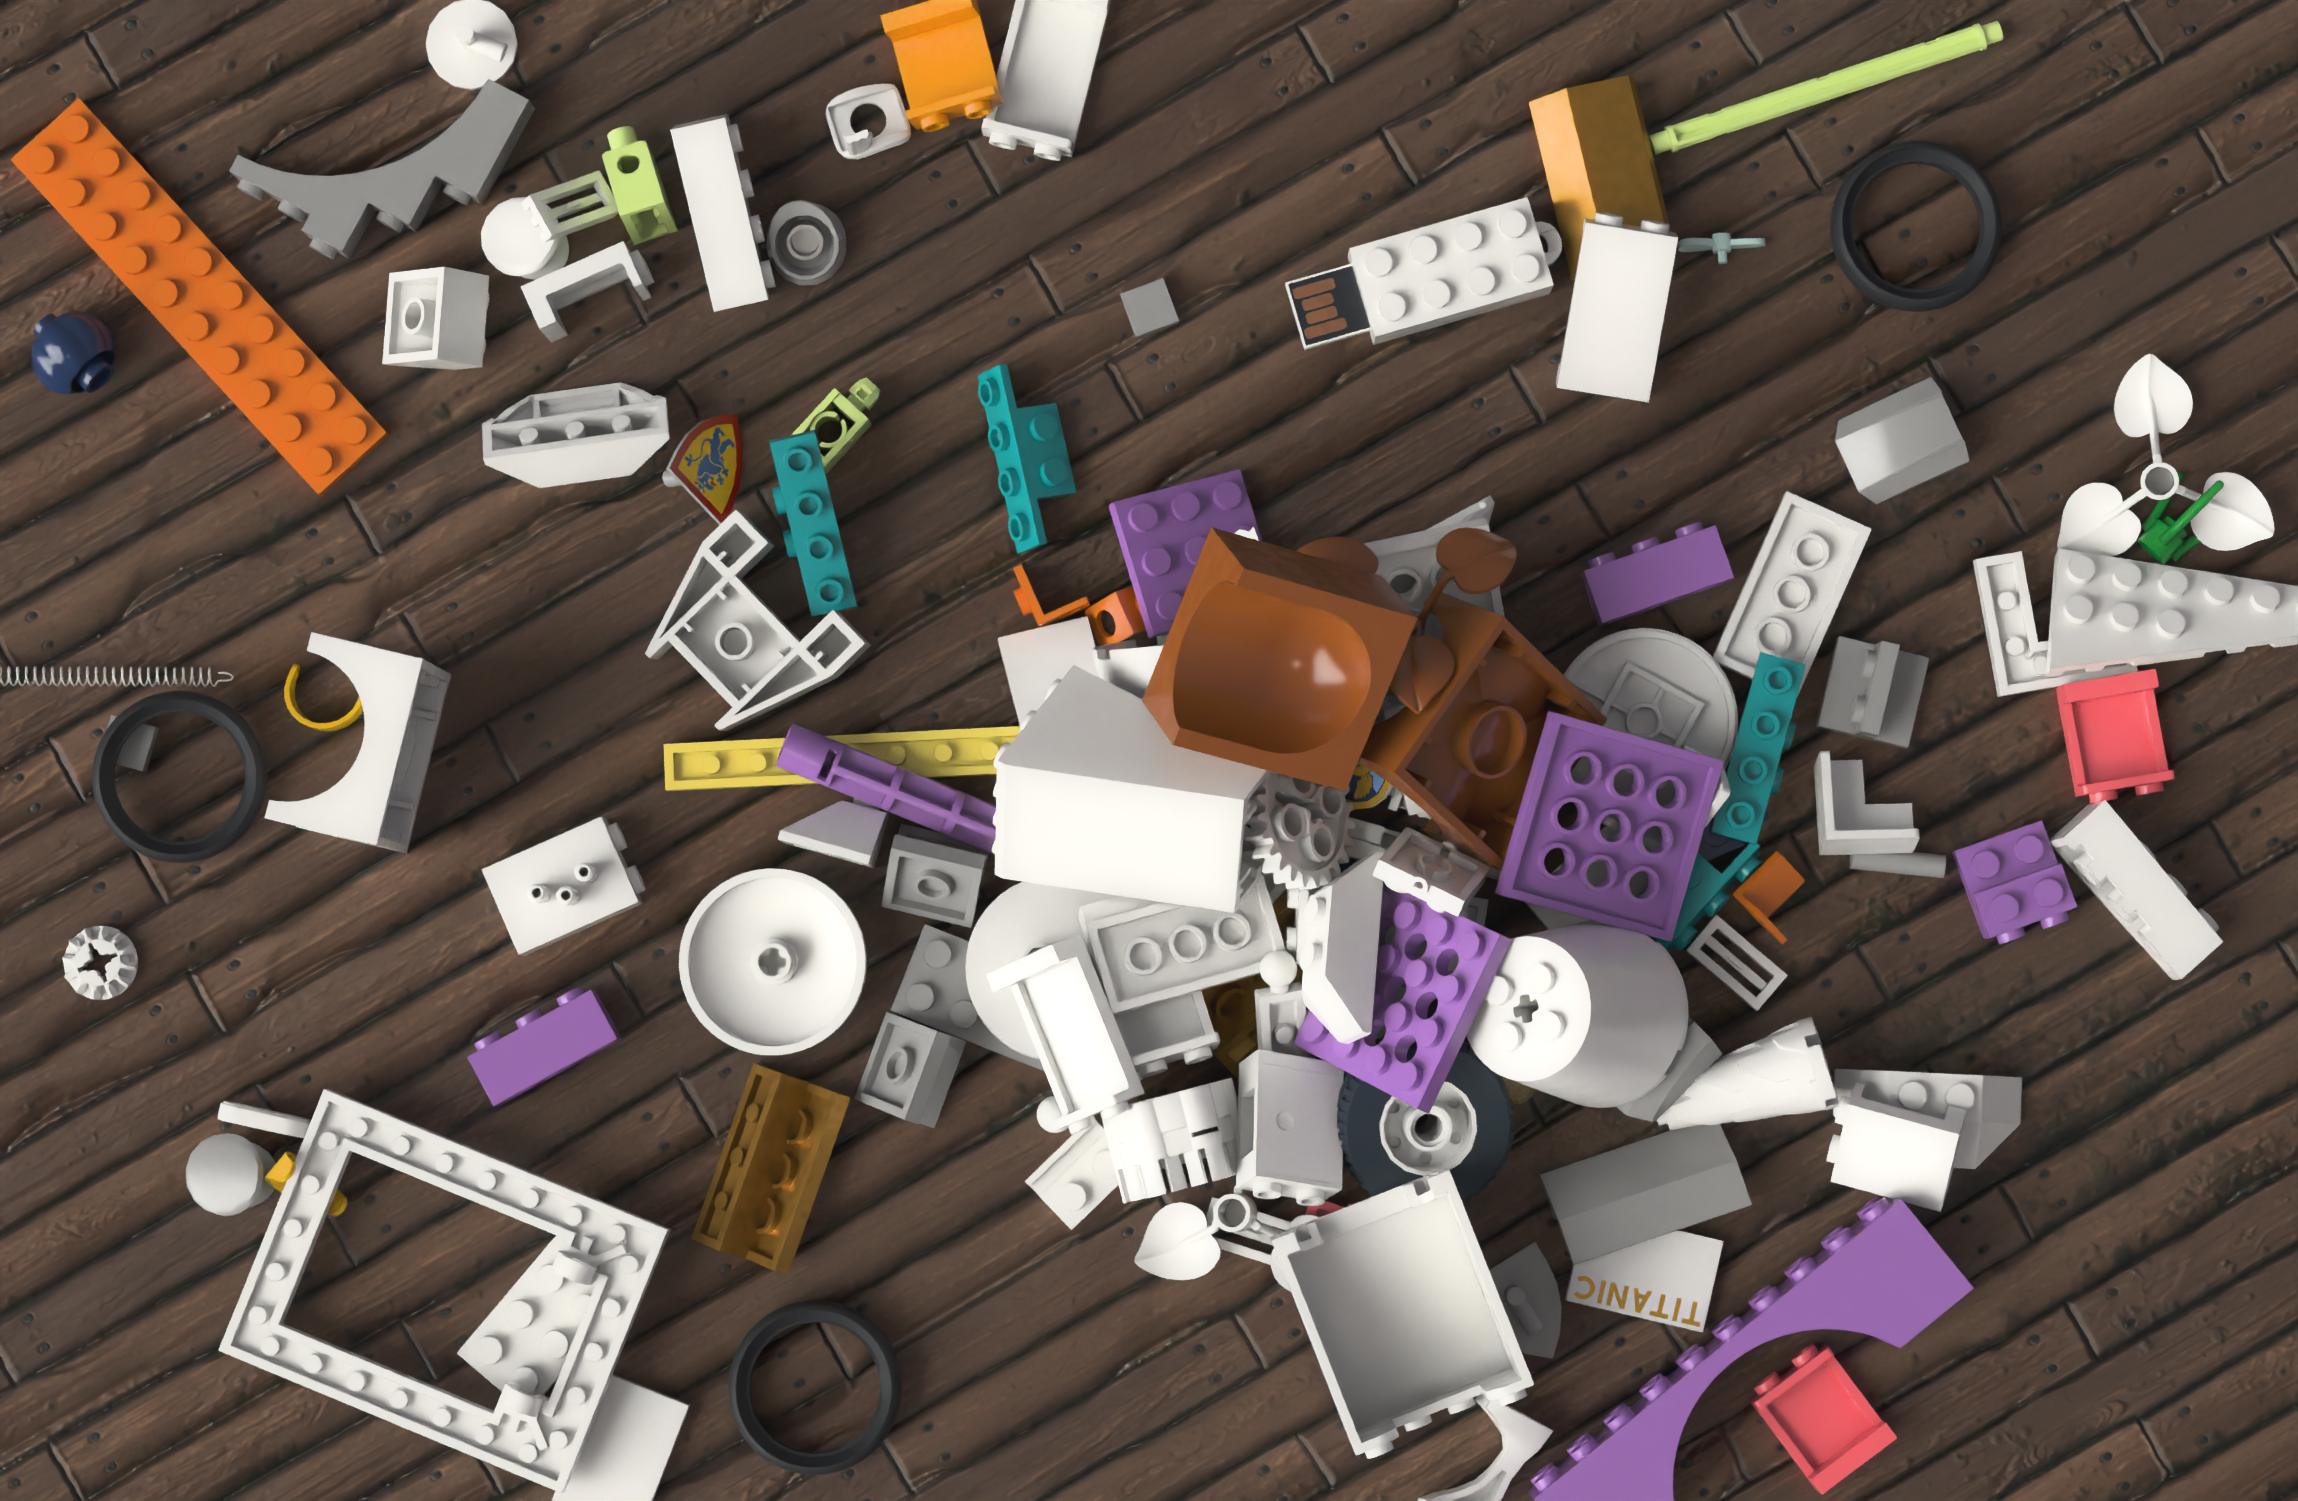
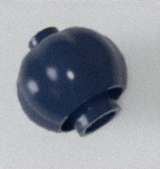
M80 311L67 312L58 317L54 314H48L35 326L33 333L37 337L31 348L32 367L36 377L47 389L62 394L83 393L85 391L93 393L104 386L113 375L115 369L112 365L115 361L114 336L110 327L97 315Z

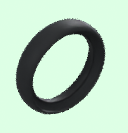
M1907 141L1889 145L1875 151L1850 171L1841 184L1834 200L1831 212L1830 235L1835 257L1842 271L1861 293L1889 308L1901 311L1923 312L1939 309L1957 302L1972 292L1983 281L1994 264L1999 251L2002 237V215L1993 186L1981 169L1970 159L1958 151L1941 144L1925 141ZM1906 164H1923L1941 169L1956 178L1966 188L1974 201L1979 218V239L1976 250L1965 269L1955 278L1942 285L1926 289H1909L1891 284L1880 278L1867 266L1856 247L1853 235V214L1858 198L1871 180L1893 167Z
M168 691L151 695L132 704L109 725L95 753L92 768V784L95 801L101 816L110 830L124 844L134 851L158 861L188 863L205 860L227 850L250 829L261 810L265 798L267 767L263 749L255 732L248 722L232 707L202 693ZM186 712L212 720L231 736L243 759L245 784L237 809L223 826L213 833L196 840L170 841L147 833L129 818L117 795L115 768L122 746L139 726L163 714Z
M821 1300L796 1302L766 1315L744 1337L735 1353L730 1369L728 1383L729 1402L733 1418L743 1438L765 1460L777 1467L799 1474H830L858 1464L872 1454L885 1440L894 1425L901 1403V1372L897 1357L888 1339L866 1316L850 1307L835 1302ZM809 1322L835 1325L857 1337L873 1357L880 1381L877 1409L866 1429L847 1445L820 1453L795 1450L776 1440L767 1432L758 1419L751 1398L753 1368L766 1344L783 1330Z

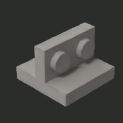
M1838 636L1834 646L1816 727L1904 749L1908 748L1929 658L1900 651V645L1886 641L1871 644Z
M901 824L898 835L895 834L890 851L881 907L972 928L979 892L990 853L939 832Z
M886 1012L854 1099L906 1121L935 1128L966 1041Z

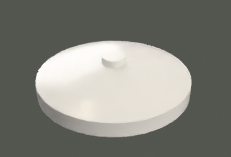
M767 868L745 872L730 878L713 889L700 902L691 915L683 933L679 952V972L682 988L692 1011L699 1021L713 1035L728 1045L759 1055H785L799 1052L815 1046L832 1035L844 1024L857 1005L863 990L867 971V953L863 933L847 903L833 889L820 880L807 874L787 869Z

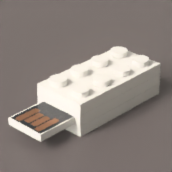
M1528 197L1349 248L1348 265L1286 282L1285 287L1304 350L1370 332L1372 343L1375 345L1550 294L1554 284L1549 267L1559 258L1562 242L1556 228L1551 224L1542 221L1535 222ZM1539 236H1542L1547 243V253L1543 250Z

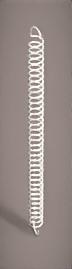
M0 666V682L3 686H6L8 682L12 686H15L18 682L19 685L23 687L27 681V684L29 686L34 685V683L36 682V684L40 687L44 682L46 686L49 687L53 681V684L56 687H58L61 682L65 687L69 684V682H71L73 687H75L78 684V682L82 687H84L88 681V684L91 687H93L96 682L99 685V687H101L104 684V682L108 687H110L114 681L117 687H119L122 682L126 687H128L131 682L134 687H136L139 684V682L143 687H145L149 681V684L152 687H154L157 682L160 687H163L165 682L169 687H171L175 681L178 687H180L183 682L186 685V687H189L192 682L195 687H198L200 682L204 687H206L210 681V684L213 687H215L218 682H227L234 679V676L228 672H218V674L230 675L231 679L217 680L215 682V685H213L211 679V668L209 667L208 680L206 685H204L202 678V667H200L199 681L196 685L193 676V667H191L190 682L187 685L185 680V668L182 667V679L180 685H178L176 679V667L174 666L173 680L171 685L169 684L167 678V667H165L164 681L161 685L158 676L159 668L156 667V678L154 684L152 685L150 680V667L148 666L147 680L144 685L141 679V667L139 666V676L136 685L133 682L132 667H130L129 682L126 685L124 681V668L121 667V679L120 683L117 684L115 679V667L113 666L112 680L109 685L106 678V667L104 666V677L102 684H99L97 667H95L94 682L93 684H91L89 680V667L87 666L85 683L82 684L80 679V667L78 666L77 681L75 684H73L71 678L72 669L69 666V678L67 684H65L62 676L63 667L61 666L60 679L58 684H56L54 680V667L52 666L50 683L47 684L45 679V667L43 666L41 684H38L36 678L37 668L36 666H34V679L32 684H30L28 681V667L26 666L24 683L21 684L19 679V667L17 666L16 681L14 684H12L10 678L11 668L10 666H8L7 682L6 684H3L1 677L2 667Z

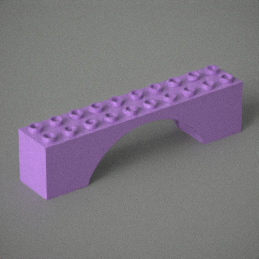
M1876 1196L1857 1211L1856 1214L1860 1218L1859 1221L1850 1228L1844 1229L1842 1225L1820 1242L1824 1247L1821 1252L1813 1258H1808L1804 1255L1791 1264L1784 1271L1788 1278L1783 1283L1773 1288L1767 1285L1748 1300L1752 1308L1740 1318L1732 1314L1720 1322L1711 1331L1715 1338L1707 1345L1699 1347L1698 1344H1695L1682 1353L1675 1360L1679 1367L1669 1376L1663 1377L1659 1373L1644 1384L1639 1390L1643 1397L1631 1407L1622 1403L1612 1410L1603 1419L1607 1426L1598 1434L1592 1437L1587 1432L1574 1441L1566 1449L1571 1456L1556 1467L1550 1462L1535 1473L1530 1479L1534 1486L1527 1492L1534 1501H1674L1673 1471L1676 1451L1691 1410L1715 1377L1740 1356L1775 1338L1801 1331L1819 1329L1864 1333L1902 1348L1974 1288L1902 1199L1888 1197L1880 1199Z

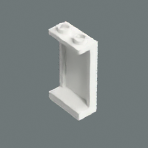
M1111 0L1015 1L997 72L1004 104L993 107V112L987 115L986 119H983L981 127L983 136L990 137V144L1009 150H1015L1017 144L1035 148L1034 154L1036 156L1054 161H1060L1061 155L1072 157Z
M1596 212L1595 220L1584 218L1581 248L1562 357L1558 365L1556 385L1557 388L1649 403L1678 236L1676 233L1668 231L1670 225L1668 223L1642 220L1641 227L1622 224L1623 216Z
M1114 896L1080 906L1078 918L1084 934L1082 926L1085 923L1160 902ZM1202 991L1114 1015L1135 1070L1140 1073L1141 1078L1163 1073L1168 1070L1167 1063L1184 1059L1186 1065L1207 1060L1213 1056L1211 1050L1217 1049L1220 1043L1218 1032H1214Z
M1081 935L1051 944L986 975L993 992L1011 987L1062 1113L1061 1118L1048 1123L1051 1132L1068 1126L1071 1134L1097 1124L1094 1115L1102 1113L1104 1120L1124 1113L1130 1110L1128 1100L1145 1093Z

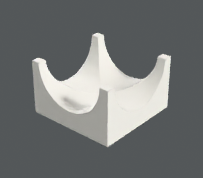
M311 632L307 651L325 657L337 665L349 677L359 694L365 720L363 742L353 766L336 785L320 795L305 800L291 802L269 800L265 819L407 854L451 674L422 658Z

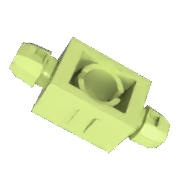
M867 377L856 382L848 390L850 395L847 399L834 388L792 434L815 430L819 443L820 441L817 436L819 427L824 422H838L840 420L837 413L831 412L834 408L838 409L854 424L849 430L846 422L842 419L840 422L842 425L840 438L832 443L821 442L819 444L823 451L828 452L825 457L821 454L825 474L845 456V453L871 426L870 420L862 411L865 408L870 410L879 399L881 391Z

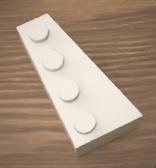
M2106 800L2087 805L2049 839L2053 850L2172 980L2183 979L2223 942L2216 933L2219 930V926L2213 918L2203 909L2197 910L2186 897L2188 893L2182 884L2162 869L2150 849L2137 839Z

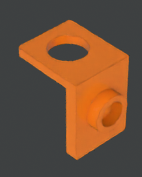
M1022 564L1013 568L1021 586L1013 590L1019 607L1024 616L1033 613L1039 628L1048 626L1090 607L1086 596L1044 615Z
M1133 586L1116 591L1084 610L1099 646L1125 641L1136 634L1146 631ZM1104 610L1108 611L1114 618L1116 625L1114 635L1108 634L1103 628L1101 616Z
M1776 851L1732 895L1760 925L1783 945L1787 938L1775 927L1768 917L1805 880L1783 855Z

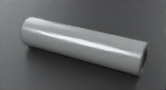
M1919 852L1851 854L1849 865L1850 869L1944 878L1946 855Z

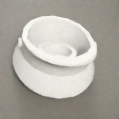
M527 197L511 198L498 204L486 217L481 231L482 249L487 259L496 269L504 274L533 280L563 268L569 255L567 236L565 235L543 243L539 236L543 232L541 226H533L530 220L534 216L531 210L525 211L521 204ZM544 205L546 211L551 209L548 205ZM557 219L553 221L554 225L558 223Z

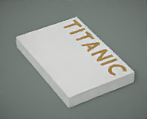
M1677 1230L1572 1265L1565 1300L1703 1333L1723 1241Z

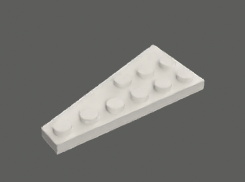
M2058 548L2054 557L2046 678L2062 676L2064 671L2085 668L2086 672L2103 670L2107 665L2122 663L2138 666L2203 657L2206 652L2226 650L2227 654L2244 652L2246 647L2267 644L2274 648L2298 645V586Z

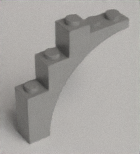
M488 79L476 99L443 134L418 151L385 166L354 174L334 176L302 175L266 167L237 155L229 171L240 180L237 188L248 195L262 201L266 194L280 201L277 209L300 222L303 221L305 215L308 216L301 230L312 239L309 247L331 259H334L337 253L350 259L376 211L379 212L376 220L389 228L401 232L403 226H406L417 232L442 184L445 185L443 193L464 205H467L470 199L483 205L535 108L525 97Z

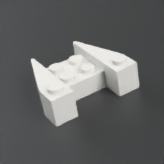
M735 510L702 542L645 652L650 659L659 660L674 646L732 706L714 725L720 731L733 729L838 678L871 646L835 610H832L802 640L781 621L742 580L775 545L744 513Z

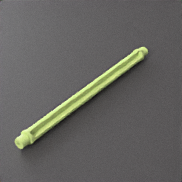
M1998 21L1982 26L1977 23L1971 27L1938 37L1935 40L1907 47L1829 73L1820 78L1798 83L1723 108L1711 114H1705L1674 125L1665 126L1664 131L1648 136L1652 153L1656 155L1671 150L1673 153L1679 151V149L1713 139L1725 133H1731L1979 50H1985L1987 45L2003 40L2001 26Z

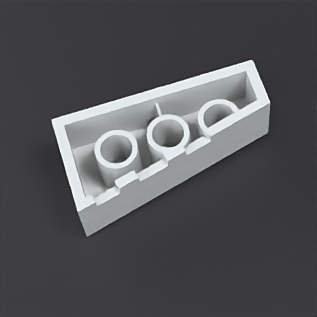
M728 114L675 125L670 131L714 312L768 300V288L776 287L770 260L761 261L758 243L765 242L759 214L751 216L747 198L754 197V191L748 169L741 171L737 152L744 150L738 125L730 124Z

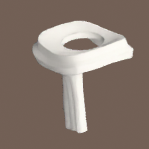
M873 84L848 90L833 98L827 105L825 114L837 151L844 158L857 160L901 145L911 137V127L906 117V110L899 91L893 84ZM863 104L878 106L886 116L885 129L874 138H872V132H868L867 129L855 133L851 127L850 119L852 113Z

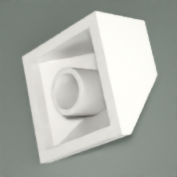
M854 798L853 803L841 800L780 830L778 840L785 844L874 868L889 814L879 811L880 808Z

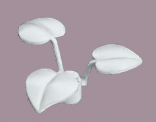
M2153 354L2145 355L2129 369L2118 388L2114 402L2116 421L2126 435L2141 437L2150 433L2153 464L2149 465L2141 475L2140 483L2142 489L2124 502L2120 492L2112 485L2106 483H2090L2077 489L2068 499L2063 510L2057 547L2060 549L2111 557L2116 556L2130 548L2140 534V520L2129 508L2144 497L2148 496L2155 500H2164L2177 493L2196 501L2202 495L2179 485V477L2176 470L2171 465L2162 462L2158 432L2172 434L2180 430L2191 416L2193 399L2185 381ZM2230 472L2215 473L2207 479L2203 493L2218 480L2224 483V487L2190 521L2192 530L2199 541L2209 548L2229 551L2273 536L2275 528L2270 507L2262 493L2251 481L2241 475Z
M1235 1186L1234 1194L1224 1195L1216 1202L1213 1209L1214 1220L1210 1226H1208L1205 1213L1199 1207L1183 1202L1172 1203L1159 1210L1147 1227L1134 1262L1143 1270L1158 1277L1173 1280L1196 1279L1209 1273L1220 1260L1221 1248L1217 1240L1212 1236L1220 1228L1228 1232H1241L1252 1228L1270 1236L1277 1235L1283 1231L1258 1221V1211L1255 1202L1249 1196L1244 1195L1245 1190L1236 1189ZM1314 1215L1297 1216L1291 1222L1289 1229L1320 1217ZM1273 1249L1270 1264L1274 1278L1281 1286L1291 1291L1275 1249Z

